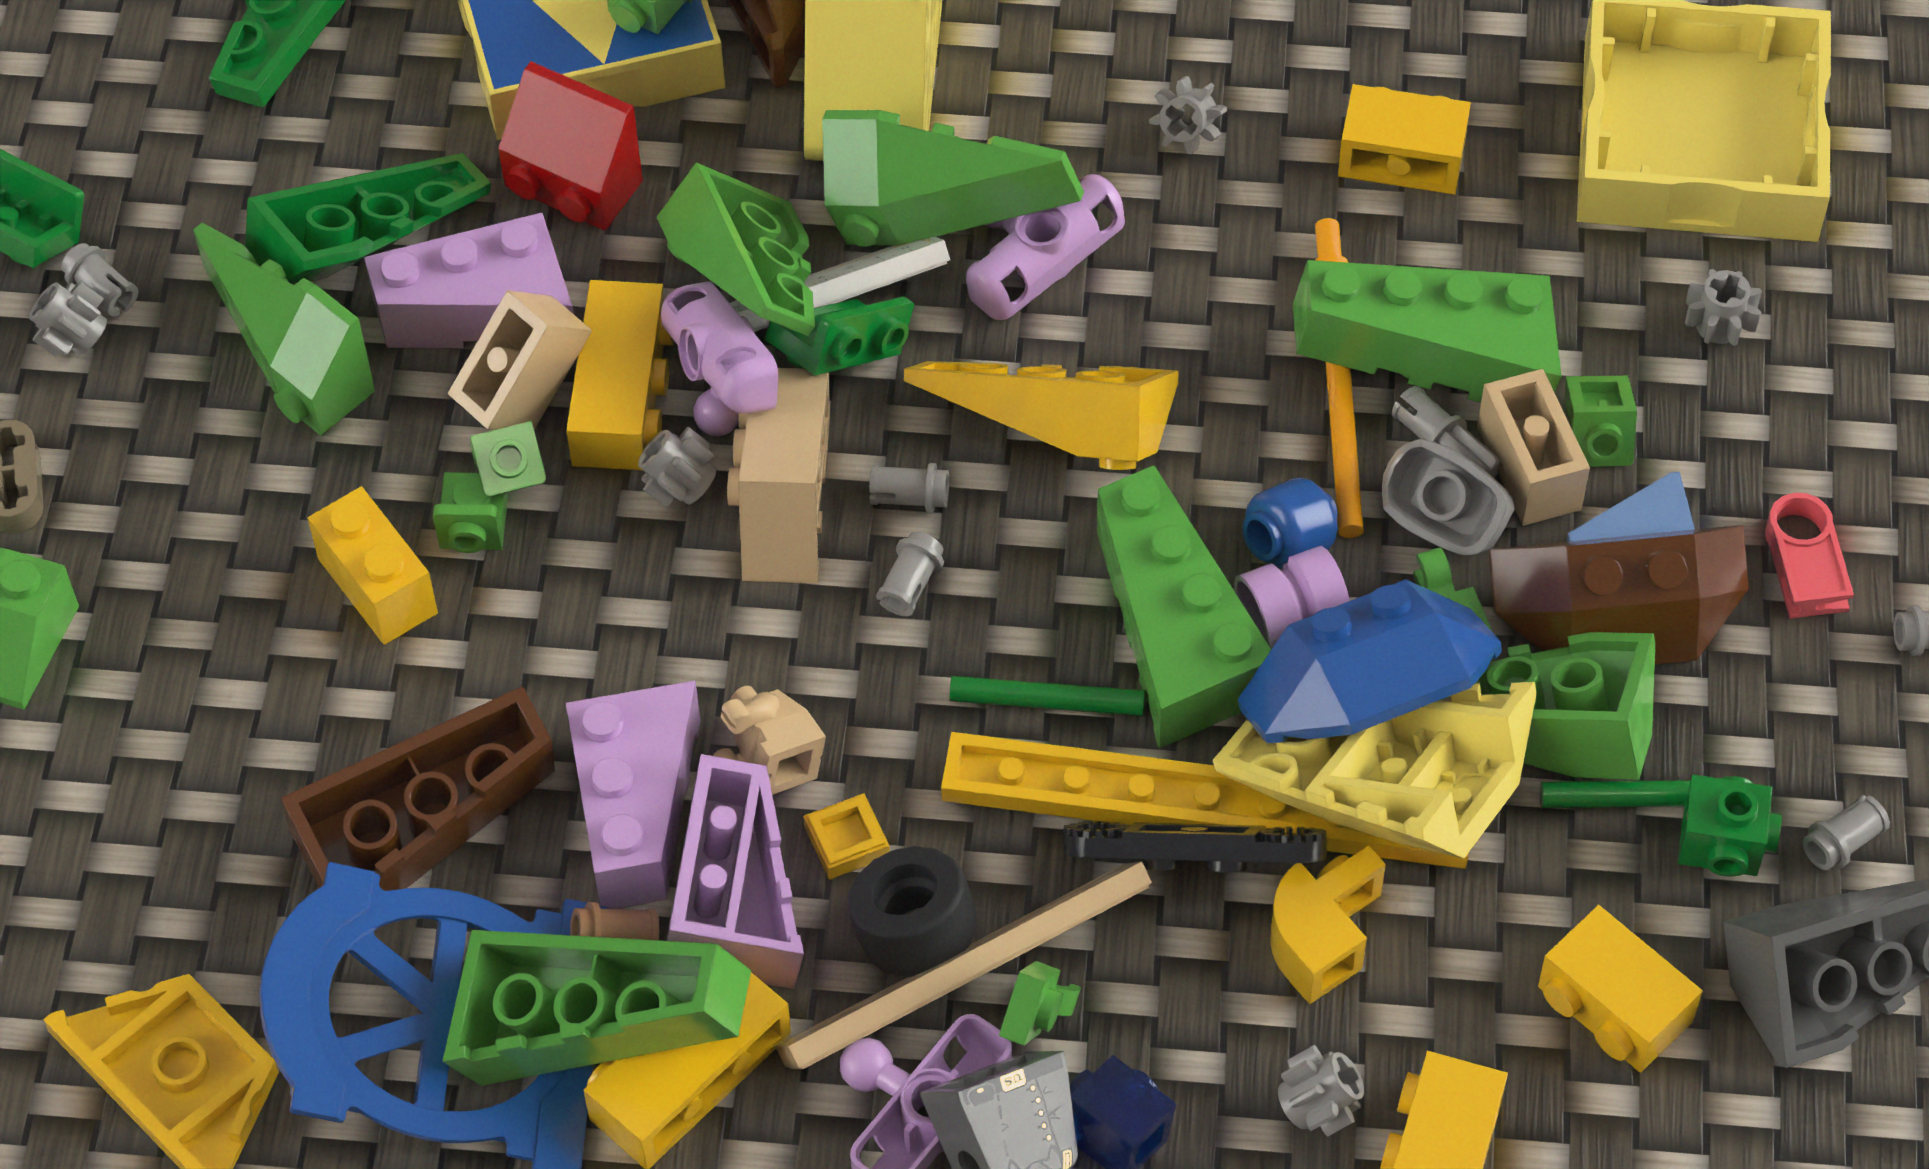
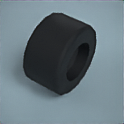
M911 846L892 850L872 860L857 875L848 893L849 915L862 948L872 964L889 974L912 977L929 970L966 950L970 946L977 930V909L964 873L954 858L936 848ZM921 908L913 913L905 914L913 909Z

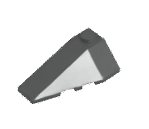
M1929 878L1781 904L1723 921L1730 986L1777 1064L1785 1068L1842 1051L1859 1038L1856 1032L1859 1028L1880 1013L1886 1015L1894 1013L1906 1004L1903 996L1929 978Z

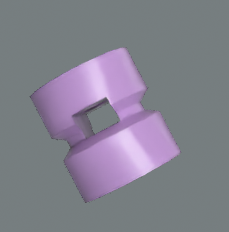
M1322 545L1289 557L1288 563L1283 565L1282 571L1275 565L1268 564L1238 575L1234 581L1236 595L1271 649L1289 624L1310 617L1322 609L1336 607L1350 601L1343 576L1332 555Z

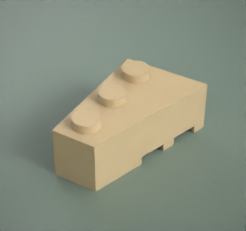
M778 368V391L775 409L754 413H738L739 429L734 431L733 465L740 468H729L727 485L728 506H739L742 581L818 583L817 533H822L823 514L822 511H819L822 484H825L830 424L829 372L813 375L806 369Z

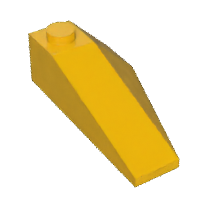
M926 361L905 368L904 381L1078 457L1099 458L1100 468L1130 470L1136 468L1137 461L1158 452L1177 389L1179 371L1099 366V371H1080L1076 373V377H1066L1067 370L1063 369L1062 365L1042 364V366L1020 367L1017 369V375H1008V365L1001 363Z

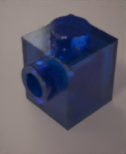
M1112 1055L1094 1073L1086 1069L1070 1084L1077 1147L1105 1169H1139L1167 1142L1177 1104L1159 1091L1154 1081L1144 1072L1138 1069H1131L1116 1056Z

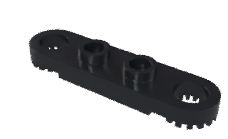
M1078 822V824L1071 823L1063 827V853L1065 855L1085 858L1142 859L1145 869L1154 871L1181 869L1182 860L1207 861L1208 871L1231 873L1246 871L1247 862L1310 863L1327 859L1326 830L1314 827L1305 828L1299 826L1297 833H1293L1292 826H1286L1285 833V828L1274 827L1273 829L1266 828L1263 825L1135 822L1129 827L1127 824L1117 822H1102L1101 828H1097V822H1090L1091 828H1089V823Z

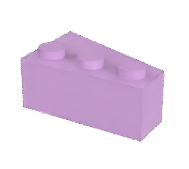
M543 213L364 257L373 301L387 348H464L465 341L479 340L507 290L553 296L573 313V306Z
M696 681L566 703L600 906L616 909L667 900L681 827L682 805L685 791L688 790L691 774L692 752L695 738L698 737L701 721Z
M701 754L666 941L718 944L751 969V972L766 985L794 990L804 952L801 937L797 935L791 906L793 896L789 878H786L780 850L781 836L767 766Z

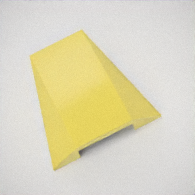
M1535 682L1511 683L1510 694L1481 695L1480 684H1474L1467 690L1363 731L1345 736L1316 739L1288 737L1284 742L1267 744L1247 719L1213 759L1215 771L1273 799L1341 826L1402 845L1465 858L1520 784L1537 694Z

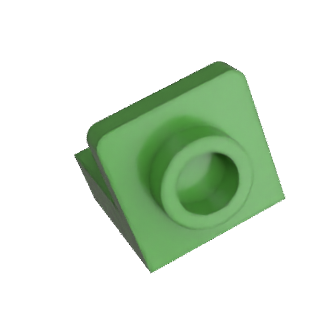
M1628 375L1566 376L1565 403L1571 429L1589 467L1632 465L1634 462L1637 409Z
M532 421L470 436L469 445L475 468L479 470L486 496L493 497L541 485L545 482L546 475Z
M444 472L441 503L436 504L433 511V521L439 548L454 549L462 553H476L481 550H502L508 493L488 497L484 493L479 473Z

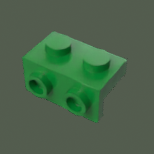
M0 149V252L10 256L17 263L35 268L79 243L84 193L81 189Z
M899 297L865 305L855 298L814 308L815 328L809 336L769 321L765 340L783 352L790 363L808 370L813 375L901 354L902 347L908 338V326L914 309V303L906 297Z

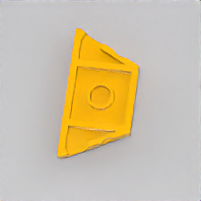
M190 974L158 982L154 987L146 991L137 992L130 990L105 997L106 1006L69 1017L66 1016L63 1009L50 1013L43 1019L48 1032L180 1169H233L279 1074L275 1060Z

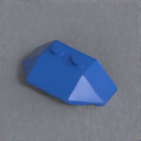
M1403 580L1393 585L1379 587L1372 593L1336 607L1322 609L1310 617L1289 624L1239 696V709L1267 744L1284 742L1288 737L1316 739L1352 735L1471 688L1487 670L1491 660L1496 659L1502 652L1501 641L1471 608L1411 581Z

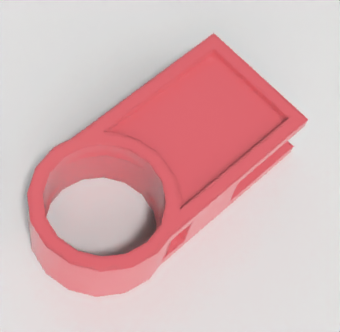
M1791 493L1782 496L1774 502L1769 513L1765 537L1771 551L1789 619L1849 612L1850 607L1847 599L1853 598L1854 593L1830 509L1818 497L1807 493ZM1789 515L1803 516L1814 522L1821 534L1808 540L1796 539L1784 533L1777 521Z

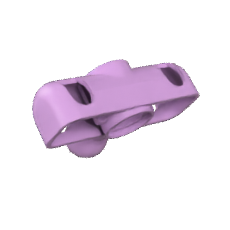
M1088 174L1079 179L1084 190L1083 197L1079 202L985 224L989 228H1004L1009 235L990 249V254L981 261L974 262L968 268L966 284L970 300L991 318L1005 320L1016 314L1053 283L1065 277L1072 268L1123 228L1125 224L1123 202L1112 183L1100 175ZM1099 203L1104 204L1114 212L1112 223L1103 231L1099 230L1098 223L1090 211ZM1017 269L1018 275L1024 279L1025 289L1018 299L1010 302L1008 293L1000 281Z
M711 281L685 285L676 288L668 294L663 302L660 316L663 327L678 345L683 370L691 381L705 379L711 386L710 390L705 391L698 397L693 407L694 419L698 428L708 435L719 437L731 433L738 426V413H754L775 409L778 391L777 364L772 354L755 335L749 320L744 316H739Z
M966 1014L959 1017L912 1074L893 1065L890 1051L879 1040L867 1037L845 1047L840 1057V1073L852 1089L862 1092L874 1091L880 1088L893 1096L854 1142L850 1152L851 1168L869 1169L862 1164L860 1153L866 1142L873 1136L884 1153L871 1169H927L939 1153L944 1152V1149L930 1118L916 1112L924 1106L920 1092L1012 1057L1011 1041L1000 1037V1030L980 1016ZM957 1036V1040L967 1053L951 1070L946 1064L943 1054L949 1042Z

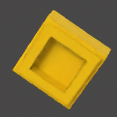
M865 793L803 816L806 832L829 880L865 867L872 860L890 852V846Z

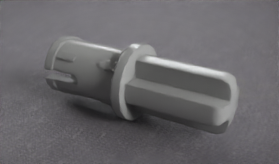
M1413 386L1401 394L1400 397L1412 407L1406 409L1400 402H1395L1392 416L1398 422H1402L1420 439L1450 447L1479 465L1493 478L1497 476V469L1500 465L1499 458L1466 430L1467 422L1460 415L1450 416L1429 398L1419 386Z

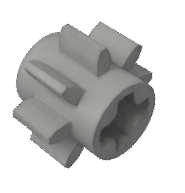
M1185 76L1177 81V96L1167 89H1162L1156 93L1155 98L1163 105L1160 113L1149 119V124L1160 125L1163 133L1166 135L1162 142L1164 147L1174 141L1184 142L1185 150L1188 154H1192L1199 149V134L1211 142L1221 135L1219 129L1212 123L1215 118L1227 111V106L1215 104L1210 95L1214 89L1212 83L1202 89L1192 88L1189 77ZM1187 104L1195 110L1191 118L1193 123L1189 126L1181 120L1185 113L1182 107Z
M1710 269L1704 286L1699 283H1690L1685 302L1689 305L1685 324L1691 327L1696 326L1705 343L1725 344L1730 342L1735 346L1738 344L1742 329L1756 332L1761 316L1758 305L1762 291L1760 288H1751L1747 279L1742 276L1743 272L1729 270L1716 272L1714 269Z
M81 281L76 285L70 282L66 288L57 282L51 284L40 295L30 311L29 319L39 328V331L32 340L55 357L60 353L66 356L70 350L78 355H83L96 343L106 327L107 319L96 309L104 298Z
M687 427L680 437L672 434L669 430H663L658 433L646 446L638 461V467L646 472L641 477V481L646 484L643 490L664 507H668L674 498L688 505L694 503L709 488L716 475V467L709 463L714 456L709 451L711 444L690 427Z
M1313 1045L1287 1060L1290 1069L1281 1073V1078L1284 1082L1278 1087V1098L1284 1113L1295 1126L1300 1129L1308 1128L1310 1131L1321 1127L1328 1137L1355 1122L1352 1112L1361 1108L1357 1100L1361 1099L1364 1095V1084L1356 1066L1346 1055L1330 1051L1322 1056L1317 1047Z

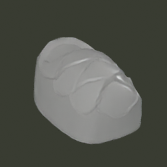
M1418 439L1405 444L1394 453L1383 474V509L1408 531L1457 554L1476 555L1493 548L1515 509L1513 497L1488 472L1457 451L1436 442Z

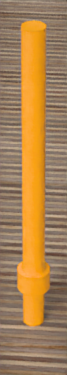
M1331 218L1319 220L1315 224L1317 258L1315 261L1348 263V260L1341 254L1338 221ZM1325 362L1336 507L1338 512V533L1344 538H1356L1363 534L1364 528L1351 368Z

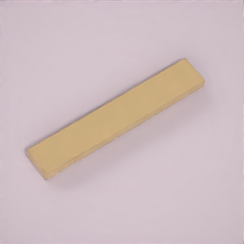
M1142 862L1123 864L971 943L966 950L920 974L900 980L776 1045L775 1048L785 1067L804 1069L1149 888L1148 884L1152 883Z

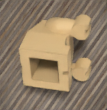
M743 686L736 690L731 696V700L723 704L722 710L724 713L721 712V719L728 729L734 733L733 737L740 753L735 755L731 749L723 748L716 751L713 756L767 766L772 795L817 779L821 762L820 757L823 753L826 736L808 710L778 689L758 694L752 686Z

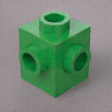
M1692 774L1683 807L1677 864L1706 868L1717 875L1725 877H1736L1743 874L1757 876L1764 853H1776L1780 838L1782 814L1770 812L1773 786L1754 784L1746 778L1728 776L1720 779Z

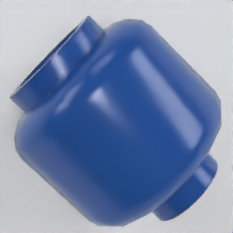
M1301 477L1287 480L1253 496L1246 508L1242 527L1246 545L1259 560L1265 561L1267 564H1273L1279 569H1283V565L1288 563L1289 557L1321 545L1329 550L1335 542L1338 528L1336 504L1332 497L1313 481Z

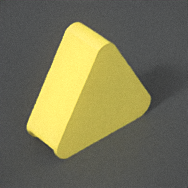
M805 0V160L823 161L822 119L826 110H882L900 114V125L929 131L942 0Z

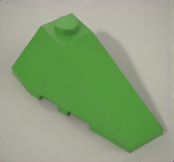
M696 162L657 216V220L668 241L667 247L677 259L692 266L759 317L809 336L815 328L813 292L804 284V281L811 273V264L802 258V255L809 247V238L791 202Z
M201 223L193 229L204 269L274 391V400L278 408L289 420L294 423L303 421L322 436L375 392L359 318L311 281L303 278L295 285L288 282L282 266L269 259L259 266L253 255L243 244L212 227Z

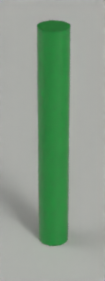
M951 676L949 701L1143 716L1145 690Z
M1691 780L1541 782L1540 805L1541 808L1684 807Z

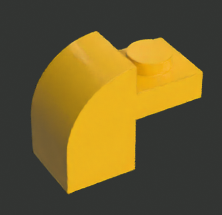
M1369 845L1350 858L1347 855L1336 857L1320 871L1317 879L1311 875L1302 863H1296L1286 872L1277 887L1270 935L1272 954L1281 972L1309 1005L1362 970L1367 938L1349 917L1381 896L1386 866Z

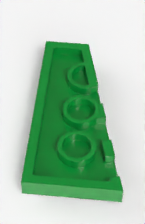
M244 0L247 10L243 19L233 23L209 76L215 93L264 108L346 0Z

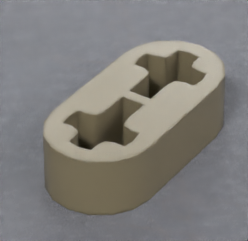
M18 420L0 421V531L6 534H18L32 528L42 517L44 503L41 456L33 432L25 423ZM17 445L13 450L14 464L5 465L2 456L5 455L6 446ZM17 487L20 498H17L16 507L5 509L9 502L8 488Z

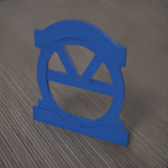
M333 862L328 863L323 886L297 905L275 935L265 957L260 977V1017L271 1054L281 1073L290 1084V1113L343 1123L346 1118V1112L350 1111L360 1113L396 1132L423 1140L442 1143H473L489 1140L505 1142L507 1144L506 1155L512 1158L532 1161L531 1169H581L588 1112L583 1090L587 1087L593 1065L540 1074L525 1090L515 1097L488 1108L472 1111H443L449 1066L442 1061L460 985L467 927L485 931L570 935V922L573 910L575 908H585L587 902L567 898L562 904L561 914L538 909L535 912L534 921L528 922L493 902L459 891L440 888H406L384 891L379 886L380 875L374 871ZM599 905L601 909H609L608 907ZM426 918L438 921L430 980L376 938L374 931L384 925L408 919ZM346 952L351 954L423 1013L345 1037H337L330 1017L329 990L332 976L342 956ZM421 1042L413 1104L401 1100L375 1085L355 1066V1063L360 1060Z

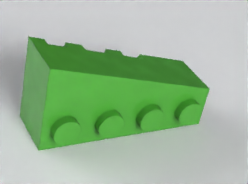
M1307 260L1293 301L1296 354L1370 374H1375L1379 368L1400 373L1408 378L1407 384L1431 389L1433 382L1469 392L1468 400L1480 403L1484 384L1543 369L1555 393L1562 374L1550 276Z
M1155 465L1099 488L1097 534L1115 597L1118 598L1124 618V629L1130 648L1132 647L1140 673V685L1142 690H1145L1144 699L1145 702H1148L1154 722L1153 730L1158 748L1160 749L1241 713L1238 698L1271 651V648Z
M472 930L442 1062L480 1086L738 1037L751 969L721 946L713 943Z

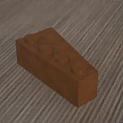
M521 686L281 797L288 828L319 888L323 886L328 863L333 862L374 871L380 875L379 886L384 891L406 889L555 771L552 740L525 689Z

